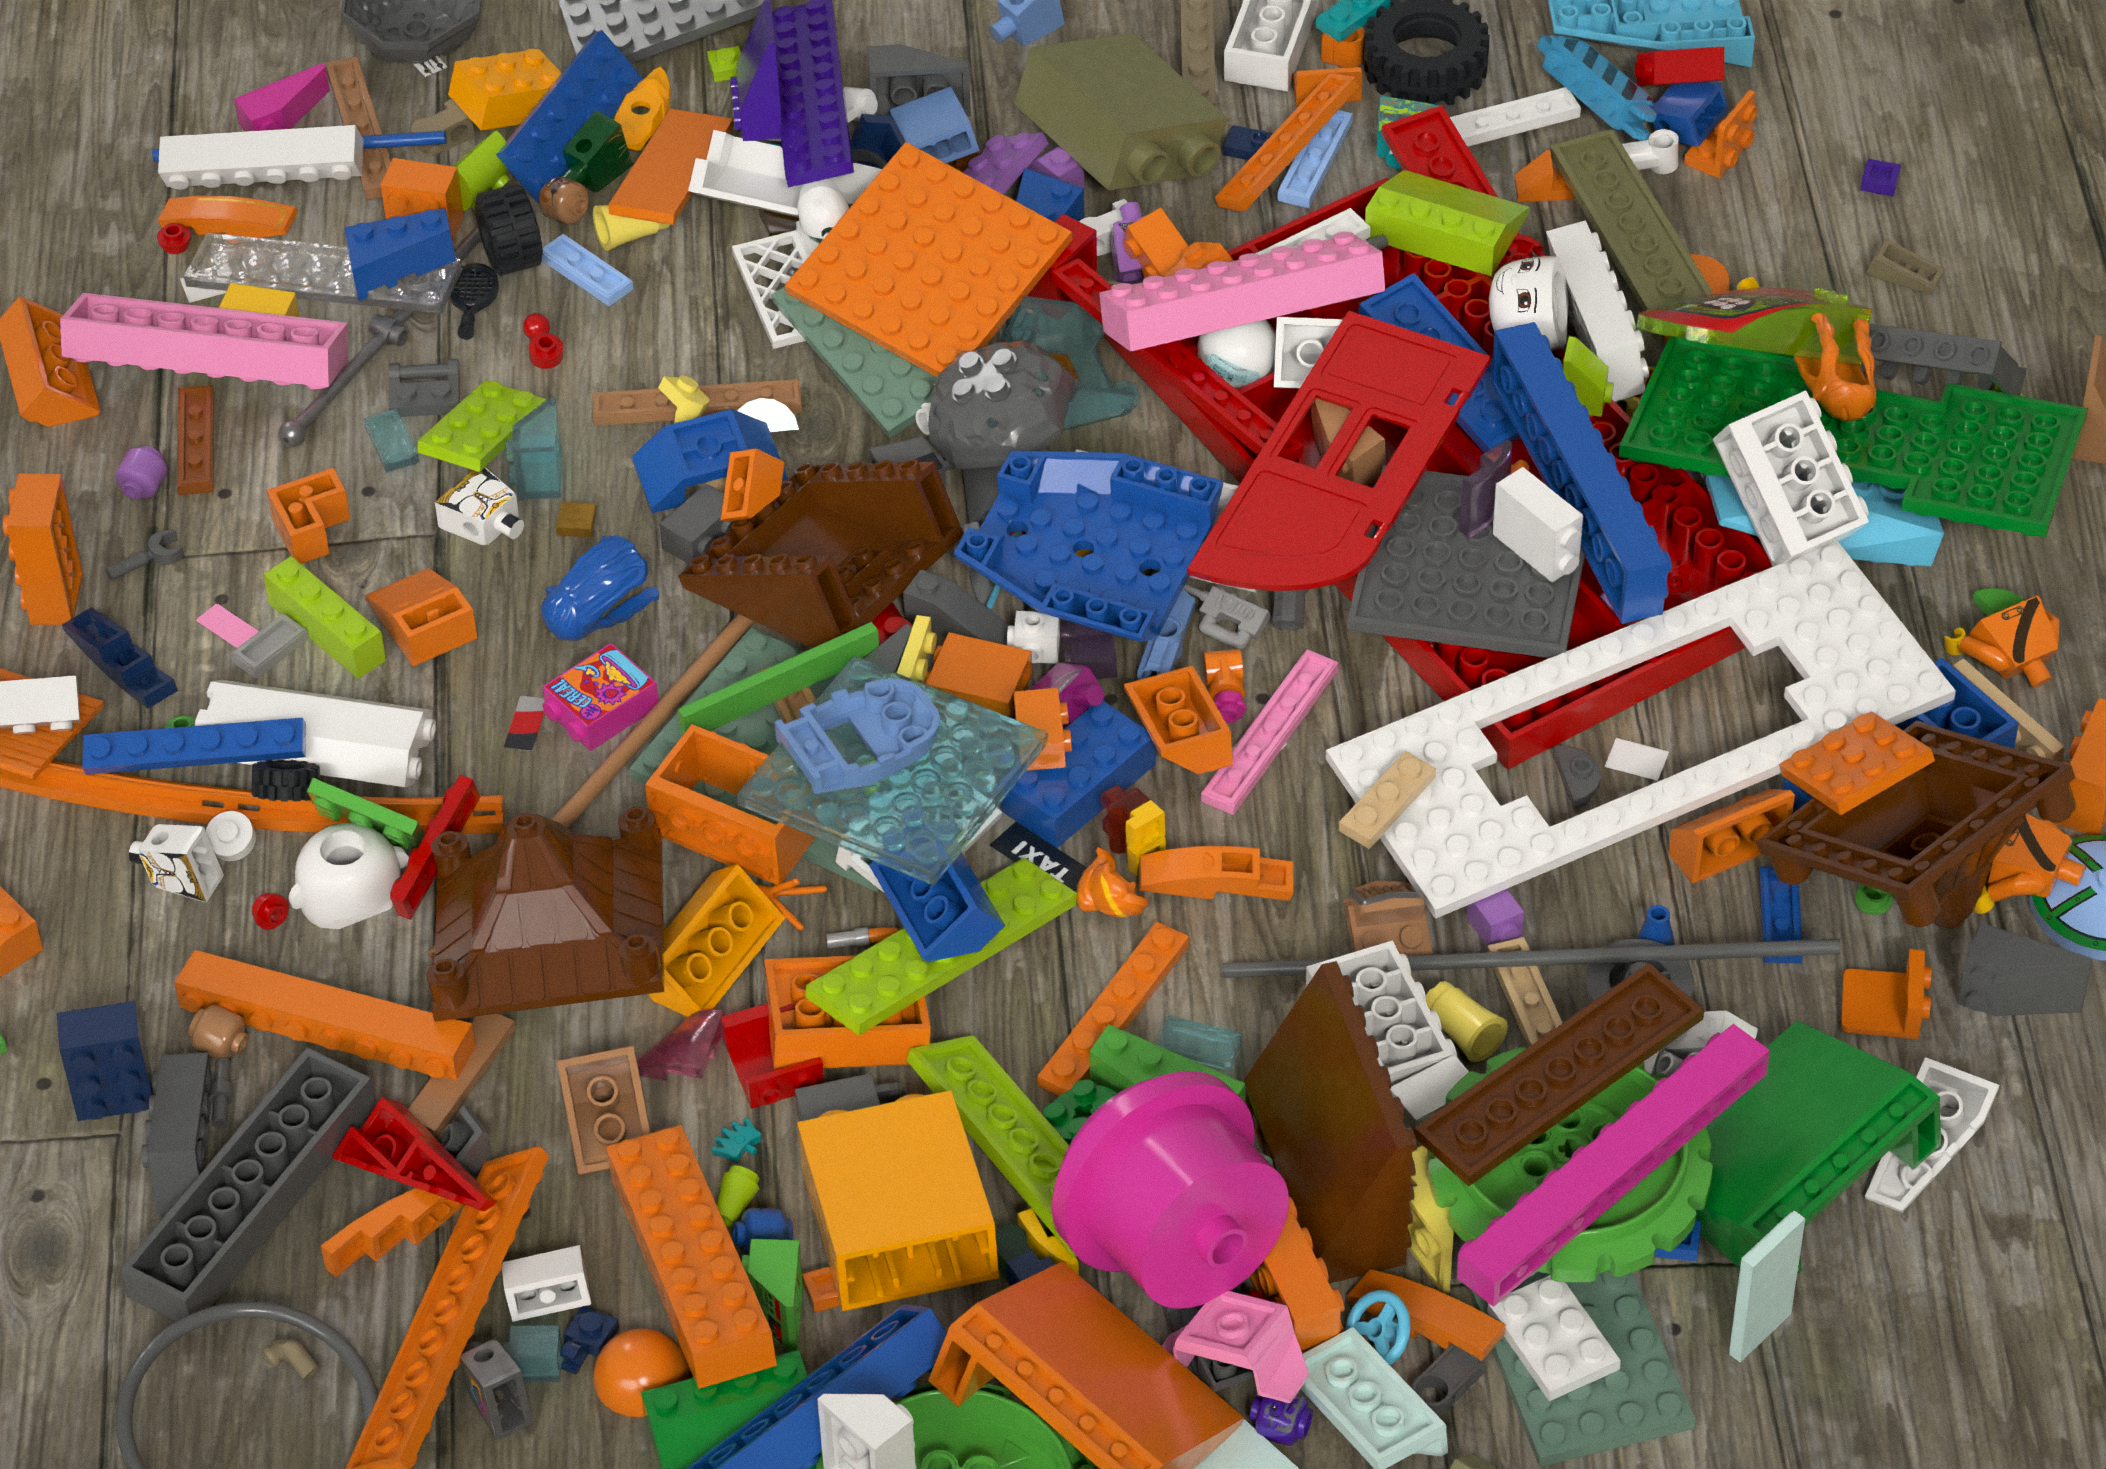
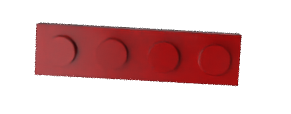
M459 775L454 786H450L447 789L443 798V805L437 816L432 817L428 822L426 835L421 844L412 850L405 872L401 878L396 879L393 883L390 899L398 916L409 920L412 919L437 875L431 849L432 842L440 834L447 831L461 833L477 805L480 795L473 779Z

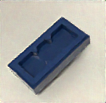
M1232 125L1223 146V155L1249 160L1273 133Z

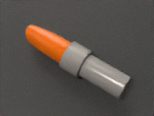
M863 927L854 928L853 931L826 934L827 948L855 945L856 947L869 946V944L881 942L899 930L896 927L870 929Z

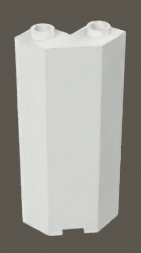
M713 130L707 160L695 159L688 191L699 196L799 218L797 204L804 184L788 188L785 178L782 147L757 141H743V138ZM853 163L854 173L833 177L830 180L838 186L847 203L853 204L882 169Z
M227 680L210 682L207 690V697L210 698L207 710L200 709L195 720V726L303 718L306 723V757L278 760H297V762L315 763L320 766L319 775L400 787L412 786L415 783V779H419L422 770V759L418 758L419 748L427 747L429 741L434 739L436 731V720L432 719L433 710ZM259 761L239 762V763L252 765L253 763H257V762H259Z

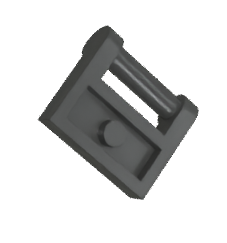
M458 359L447 360V363L411 366L389 363L390 418L448 414L460 403V369ZM448 377V380L401 383V380Z

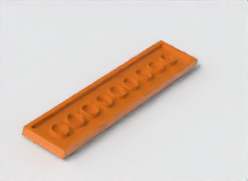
M540 1146L484 1162L476 1181L496 1201V1204L486 1211H481L467 1205L464 1206L345 1469H411L415 1465L422 1442L432 1428V1420L438 1406L446 1396V1388L453 1372L460 1364V1357L465 1345L474 1333L476 1320L482 1307L488 1301V1293L496 1276L502 1269L503 1259L509 1246L516 1238V1230L523 1215L530 1206V1198L536 1185L543 1177V1169L549 1155Z

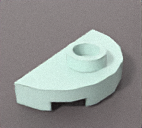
M759 398L752 400L737 410L766 422L770 432L799 430L793 413L786 405L775 399Z

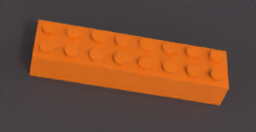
M682 1125L606 1146L613 1185L698 1389L777 1366L772 1331Z

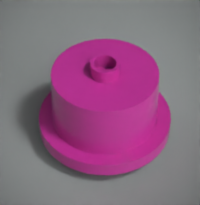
M1180 1071L1142 1081L1126 1088L1101 1105L1087 1119L1071 1141L1064 1156L1054 1186L1052 1216L1060 1238L1087 1265L1103 1271H1125L1152 1300L1162 1306L1179 1309L1203 1305L1221 1296V1294L1231 1291L1246 1280L1261 1265L1273 1249L1283 1230L1289 1208L1288 1189L1279 1172L1254 1147V1123L1251 1113L1243 1100L1225 1082L1211 1074L1197 1071Z

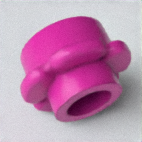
M1221 691L1214 697V703L1226 723L1236 722L1243 717L1244 712L1247 710L1243 697L1238 692Z

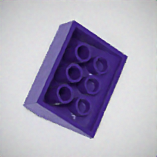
M764 0L736 64L737 76L731 77L735 130H742L743 141L781 138L780 126H782L771 0Z

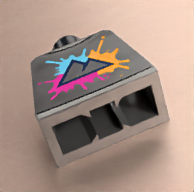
M490 1340L484 1344L479 1342L467 1344L460 1357L467 1391L495 1439L498 1441L534 1424L521 1370L497 1340ZM493 1390L504 1394L502 1402L499 1401Z

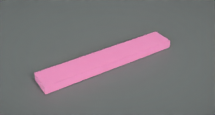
M1306 649L1232 750L1233 765L1218 769L1202 791L1201 802L1232 815L1236 813L1339 669V662Z

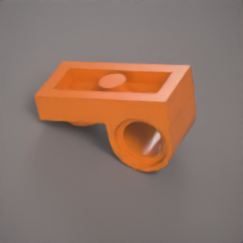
M1361 27L1341 42L1324 33L1322 35L1321 61L1344 68L1359 66L1364 60V29Z

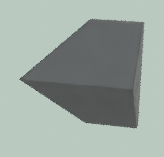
M463 1106L455 1114L439 1142L473 1177L479 1174L484 1162L492 1160L487 1130L469 1106Z

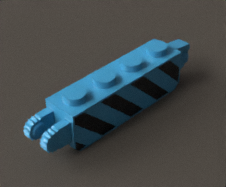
M1541 35L1537 48L1545 55L1542 67L1614 130H1624L1627 134L1638 140L1646 141L1650 133L1643 126L1644 121L1654 122L1657 113L1650 107L1653 100L1650 95L1587 42L1580 39L1565 38L1564 36L1557 37L1551 35L1547 37L1546 35Z

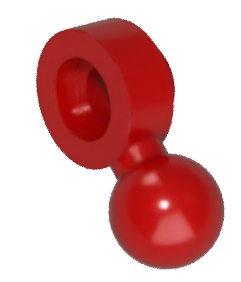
M540 313L528 315L523 322V331L531 339L529 343V359L531 363L542 369L556 367L563 359L562 341L557 336L549 334L550 323L544 315Z

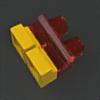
M1116 785L1101 795V804L1108 811V815L1102 821L1103 830L1109 835L1110 851L1116 854L1126 852L1128 869L1136 877H1139L1141 855L1166 850L1165 812L1138 788L1127 793L1119 785Z

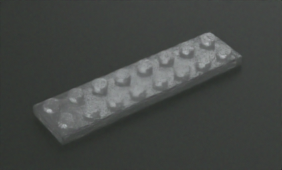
M206 233L184 274L186 287L227 291L230 283L295 292L298 299L441 314L463 268L461 259H456L454 262L418 277L414 272L397 279V286L388 289L386 285L369 291L368 298L359 301L348 247Z

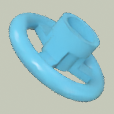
M1374 1290L1362 1296L1354 1304L1348 1315L1345 1331L1354 1327L1360 1335H1367L1374 1342L1378 1354L1391 1366L1400 1358L1408 1344L1411 1330L1409 1312L1402 1299L1393 1292ZM1377 1302L1386 1303L1378 1317L1371 1319L1369 1323L1359 1322L1362 1314L1370 1305Z

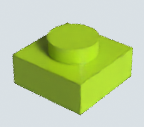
M739 46L707 51V60L714 82L731 80V77L737 76L736 64L741 55Z

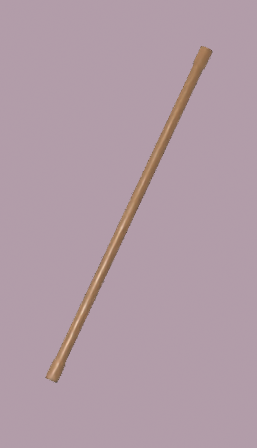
M737 614L551 820L569 828L755 621ZM435 945L428 952L429 958L433 962L435 960Z

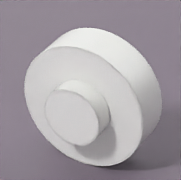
M226 811L220 813L209 822L206 828L207 836L216 857L224 861H237L244 858L252 851L256 842L254 826L240 812Z

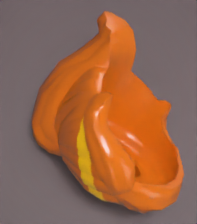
M1097 847L1095 851L1097 853L1096 859L1083 871L1077 884L1078 894L1076 900L1078 907L1083 912L1099 910L1114 918H1126L1142 914L1144 909L1149 906L1148 898L1138 896L1136 894L1137 884L1135 882L1129 883L1115 871V860L1112 854L1104 848Z

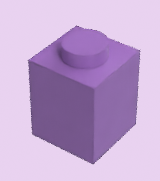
M1507 889L1467 905V920L1487 947L1488 945L1523 936L1524 911Z

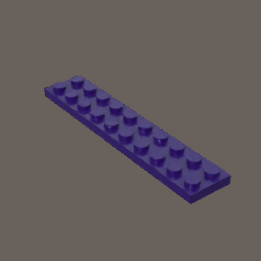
M810 0L803 5L779 7L772 11L782 120L780 131L785 178L788 188L854 173L832 0Z

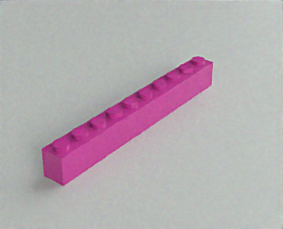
M1734 1023L1724 1032L1714 1034L1707 1042L1705 1048L1695 1056H1688L1681 1063L1679 1069L1668 1079L1666 1077L1660 1079L1652 1089V1092L1643 1100L1634 1101L1628 1107L1624 1116L1614 1124L1608 1123L1605 1125L1597 1138L1587 1147H1579L1571 1156L1570 1161L1562 1168L1549 1172L1538 1188L1532 1193L1527 1192L1523 1194L1516 1202L1514 1208L1503 1217L1497 1216L1493 1219L1486 1231L1476 1240L1471 1239L1467 1241L1457 1255V1279L1494 1307L1767 1075L1770 1050Z

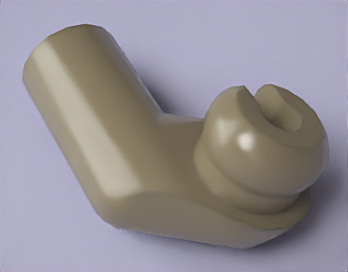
M276 1338L271 1341L270 1346H266L262 1350L263 1359L269 1366L276 1367L280 1362L291 1363L303 1380L311 1378L320 1369L304 1346L297 1340Z

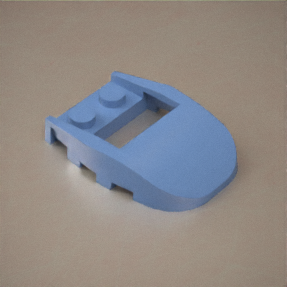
M890 678L865 683L864 690L849 694L845 688L831 693V700L821 705L815 706L814 703H811L801 708L800 718L786 724L779 719L774 724L776 740L778 743H783L812 784V791L814 794L872 785L916 762L933 746L939 730L940 716L937 708L919 686L907 680ZM849 722L877 762L861 767L857 763L848 765L824 731Z

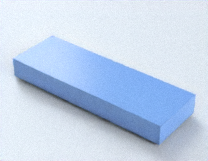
M565 234L560 235L542 248V261L608 307L633 290V281Z

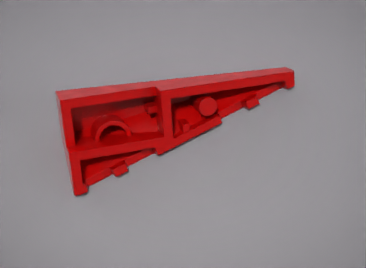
M383 1096L363 1127L360 1129L351 1126L331 1156L337 1161L481 1211H486L496 1204V1201L403 1103Z

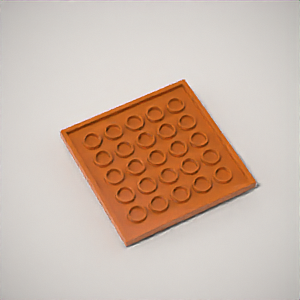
M905 142L784 286L786 293L938 378L939 373L951 365L962 351L970 352L984 348L1070 244L1073 237L1072 232Z

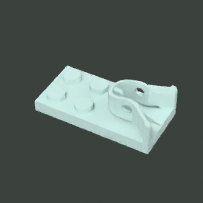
M1354 1327L1303 1353L1309 1375L1301 1390L1374 1469H1386L1412 1454L1443 1456L1448 1453L1446 1424Z

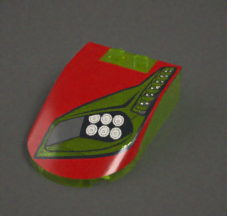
M1758 287L1724 291L1685 299L1639 312L1637 328L1660 335L1685 338L1687 333L1686 340L1821 359L1823 347L1819 342L1820 335L1816 328V323L1811 320L1815 313L1827 315L1829 323L1835 330L1834 340L1839 347L1837 362L1862 365L1863 361L1857 352L1853 323L1856 319H1864L1870 324L1872 309L1849 302V295L1836 293V291L1815 288V292L1792 288Z

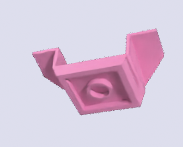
M1227 1291L1221 1294V1296L1205 1303L1188 1325L1168 1335L1162 1345L1166 1351L1186 1368L1194 1356L1197 1355L1253 1370L1258 1395L1286 1403L1292 1402L1309 1375L1294 1333L1288 1307Z

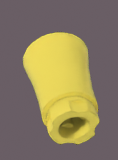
M597 205L593 208L595 232L601 246L607 252L627 242L656 234L658 230L666 229L670 226V224L609 214V205Z
M1443 981L1439 982L1436 987L1430 989L1426 994V1004L1430 1011L1435 1010L1437 1012L1442 1030L1459 1046L1469 1061L1480 1062L1485 1060L1504 1041L1508 1029L1506 1020L1481 1006L1460 988H1455L1451 983Z

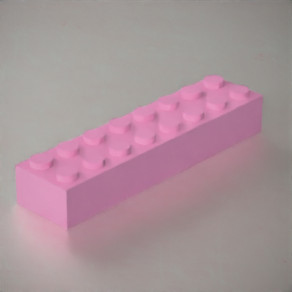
M1339 232L1334 234L1331 239H1309L1303 241L1301 246L1292 248L1279 246L1272 248L1271 253L1244 254L1237 261L1228 263L1225 261H1214L1207 264L1206 268L1198 270L1185 268L1177 270L1175 275L1168 277H1146L1142 283L1116 284L1111 287V290L1099 292L1103 332L1129 351H1135L1384 292L1382 251L1357 237L1354 233Z
M82 293L60 318L62 357L74 358L75 361L82 363L94 360L107 362L111 366L129 364L140 366L144 370L163 368L172 369L178 374L198 372L206 373L207 376L213 378L233 376L240 377L241 380L247 382L268 380L273 381L277 385H290L294 383L307 385L311 389H323L331 385L348 362L347 322Z

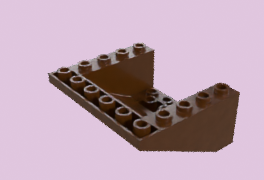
M915 459L901 463H892L890 460H885L879 463L858 461L852 464L831 462L826 465H813V463L809 462L796 467L793 471L794 474L782 482L779 497L752 518L735 521L731 525L732 529L724 536L712 541L711 547L702 555L692 559L689 562V567L678 577L684 589L814 648L873 621L905 591L921 569L926 571L962 538L964 533L934 462H918Z
M1337 961L1321 964L1244 1079L1245 1104L1251 1113L1254 1132L1261 1151L1264 1155L1271 1157L1273 1167L1283 1177L1287 1185L1288 1195L1292 1198L1297 1210V1222L1301 1228L1306 1227L1313 1243L1312 1251L1316 1259L1321 1257L1327 1267L1329 1284L1363 1276L1370 1269L1383 1271L1406 1265L1407 1248L1412 1247L1411 1235L1408 1229V1225L1413 1224L1412 1210L1409 1205V1201L1414 1200L1411 1176L1416 1175L1412 1152L1417 1151L1415 1134L1411 1127L1406 1128L1403 1123L1404 1110L1401 1100L1398 1096L1393 1097L1390 1091L1391 1078L1389 1071L1385 1065L1380 1066L1377 1060L1379 1052L1376 1040L1373 1035L1368 1036L1366 1033V1019L1361 1005L1355 1006L1352 999L1354 991L1349 975H1342Z

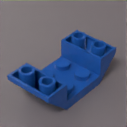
M730 409L662 427L632 456V462L652 513L682 505L686 501L685 487L727 477L730 452L756 448L780 459V456L766 422ZM785 469L783 470L782 480L787 479Z

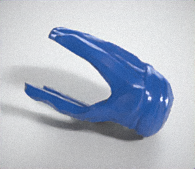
M618 535L603 536L597 545L592 546L585 554L578 557L572 569L563 577L558 585L549 586L546 589L547 596L541 605L542 617L546 626L560 640L579 641L593 631L609 628L617 623L627 621L635 613L644 609L651 601L659 600L657 588H646L639 595L631 597L622 605L611 610L606 616H601L630 590L642 585L646 581L648 575L647 561L642 558L635 545L629 542L628 539Z

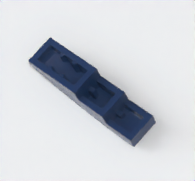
M92 607L62 624L63 630L85 655L120 688L146 708L152 707L178 691L174 679L155 667L151 655L132 643L127 630Z

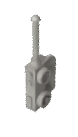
M1152 571L1151 576L1155 573H1159V571ZM1187 584L1183 588V590L1204 601L1199 609L1203 616L1199 624L1200 632L1236 649H1244L1251 638L1258 641L1271 618L1267 609L1237 597L1238 595L1233 592L1229 594L1222 587L1216 588L1213 586L1210 592L1201 591ZM1220 620H1229L1238 624L1239 630L1236 633L1216 623H1219Z

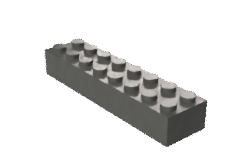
M306 1048L121 1267L120 1271L127 1297L174 1321L211 1307L333 1159L331 1156L351 1126L359 1128L373 1111L376 1103L371 1077Z

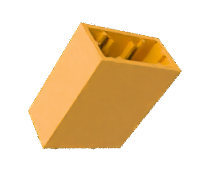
M952 1090L930 1095L909 1094L892 1103L853 1111L832 1110L820 1115L818 1118L797 1122L803 1178L842 1312L999 1278L995 1222Z

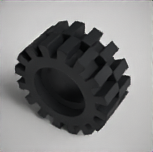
M265 760V762L253 763L251 795L270 801L281 800L288 802V800H293L296 802L311 800L307 790L313 778L319 780L320 766L306 761L297 762V760Z

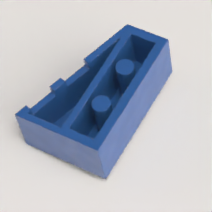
M1024 168L1016 202L1053 222L1063 214L1077 221L1085 218L1084 188Z
M446 208L427 210L422 213L401 217L396 216L390 219L345 227L351 269L359 301L368 298L369 291L386 285L388 289L397 286V279L415 272L418 277L456 261Z

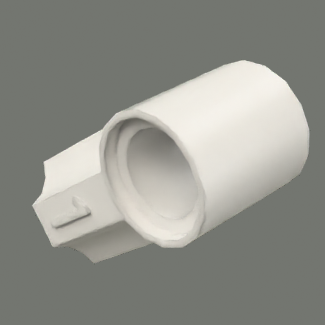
M1660 129L1651 133L1649 140L1622 144L1638 170L1651 169L1658 174H1669L1678 167V136L1671 130Z

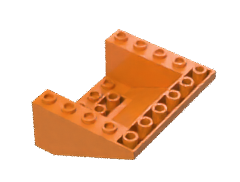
M1063 1261L977 1302L953 1322L948 1329L928 1380L959 1407L993 1377H996L1100 1469H1194L1242 1425L1244 1420L1240 1413L1213 1392L1211 1388Z

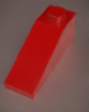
M1724 47L1664 50L1637 54V62L1635 64L1637 85L1639 87L1669 88L1676 84L1723 81Z

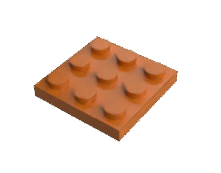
M1871 711L1857 716L1853 722L1843 728L1826 734L1822 740L1808 748L1796 751L1789 759L1780 763L1779 767L1784 778L1842 815L1931 764L1935 759L1930 747Z

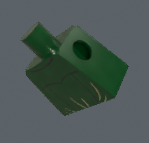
M596 110L564 147L563 153L568 169L560 177L576 181L594 193L599 192L627 171L633 164L621 124Z

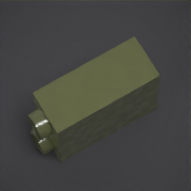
M1133 33L1031 47L1014 104L1108 191L1140 185H1151L1188 177H1201L1209 174L1219 161L1221 155L1219 144L1228 120L1227 116Z

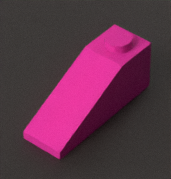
M321 63L234 98L239 125L245 132L291 129L330 91L326 66Z

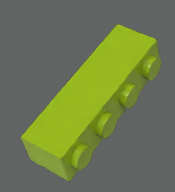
M292 556L263 574L268 604L280 614L284 613L307 629L309 638L354 677L359 679L386 661L381 631Z

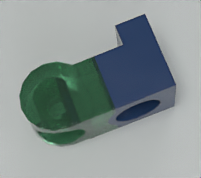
M1007 1224L996 1229L998 1269L1010 1286L1055 1265L1050 1256L1042 1260L1038 1259L1028 1245L1027 1234L1022 1227L1015 1224Z

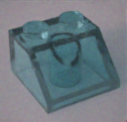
M556 398L546 400L513 425L512 440H506L507 461H514V465L509 466L510 485L517 486L519 500L561 498L562 444Z

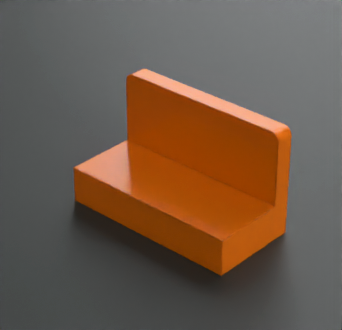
M1362 68L1303 70L1293 73L1296 105H1300L1329 73L1355 77L1359 88L1347 102L1362 101Z

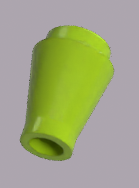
M733 1165L728 1172L722 1175L717 1207L727 1227H733L734 1223L737 1222L740 1215L759 1191V1186L757 1185L759 1181L758 1175L743 1166Z

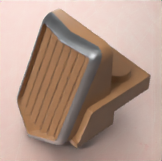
M1376 880L1353 888L1349 892V899L1343 900L1348 935L1352 939L1354 952L1393 941L1399 954L1404 953L1406 956L1433 955L1424 899L1422 894L1409 883Z

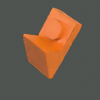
M1550 150L1543 152L1515 174L1518 202L1576 200L1558 168H1553Z

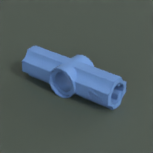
M1182 590L1157 639L1148 641L1137 672L1139 680L1173 671L1176 660L1181 657L1183 653V640L1196 604L1195 598L1191 597L1186 590Z

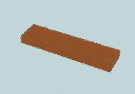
M213 385L178 388V495L214 492Z

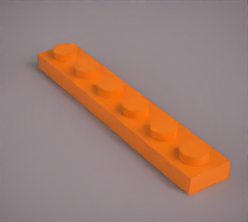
M1329 73L1215 196L1218 206L1220 208L1245 212L1359 88L1356 78Z
M1156 921L1038 1074L1037 1086L1060 1096L1071 1090L1076 1082L1087 1080L1090 1077V1049L1108 1024L1121 1030H1126L1189 947V936Z

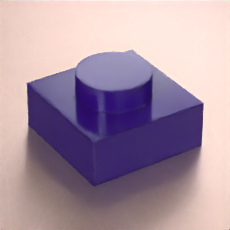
M1868 159L1860 190L1894 197L1900 176L1901 164Z

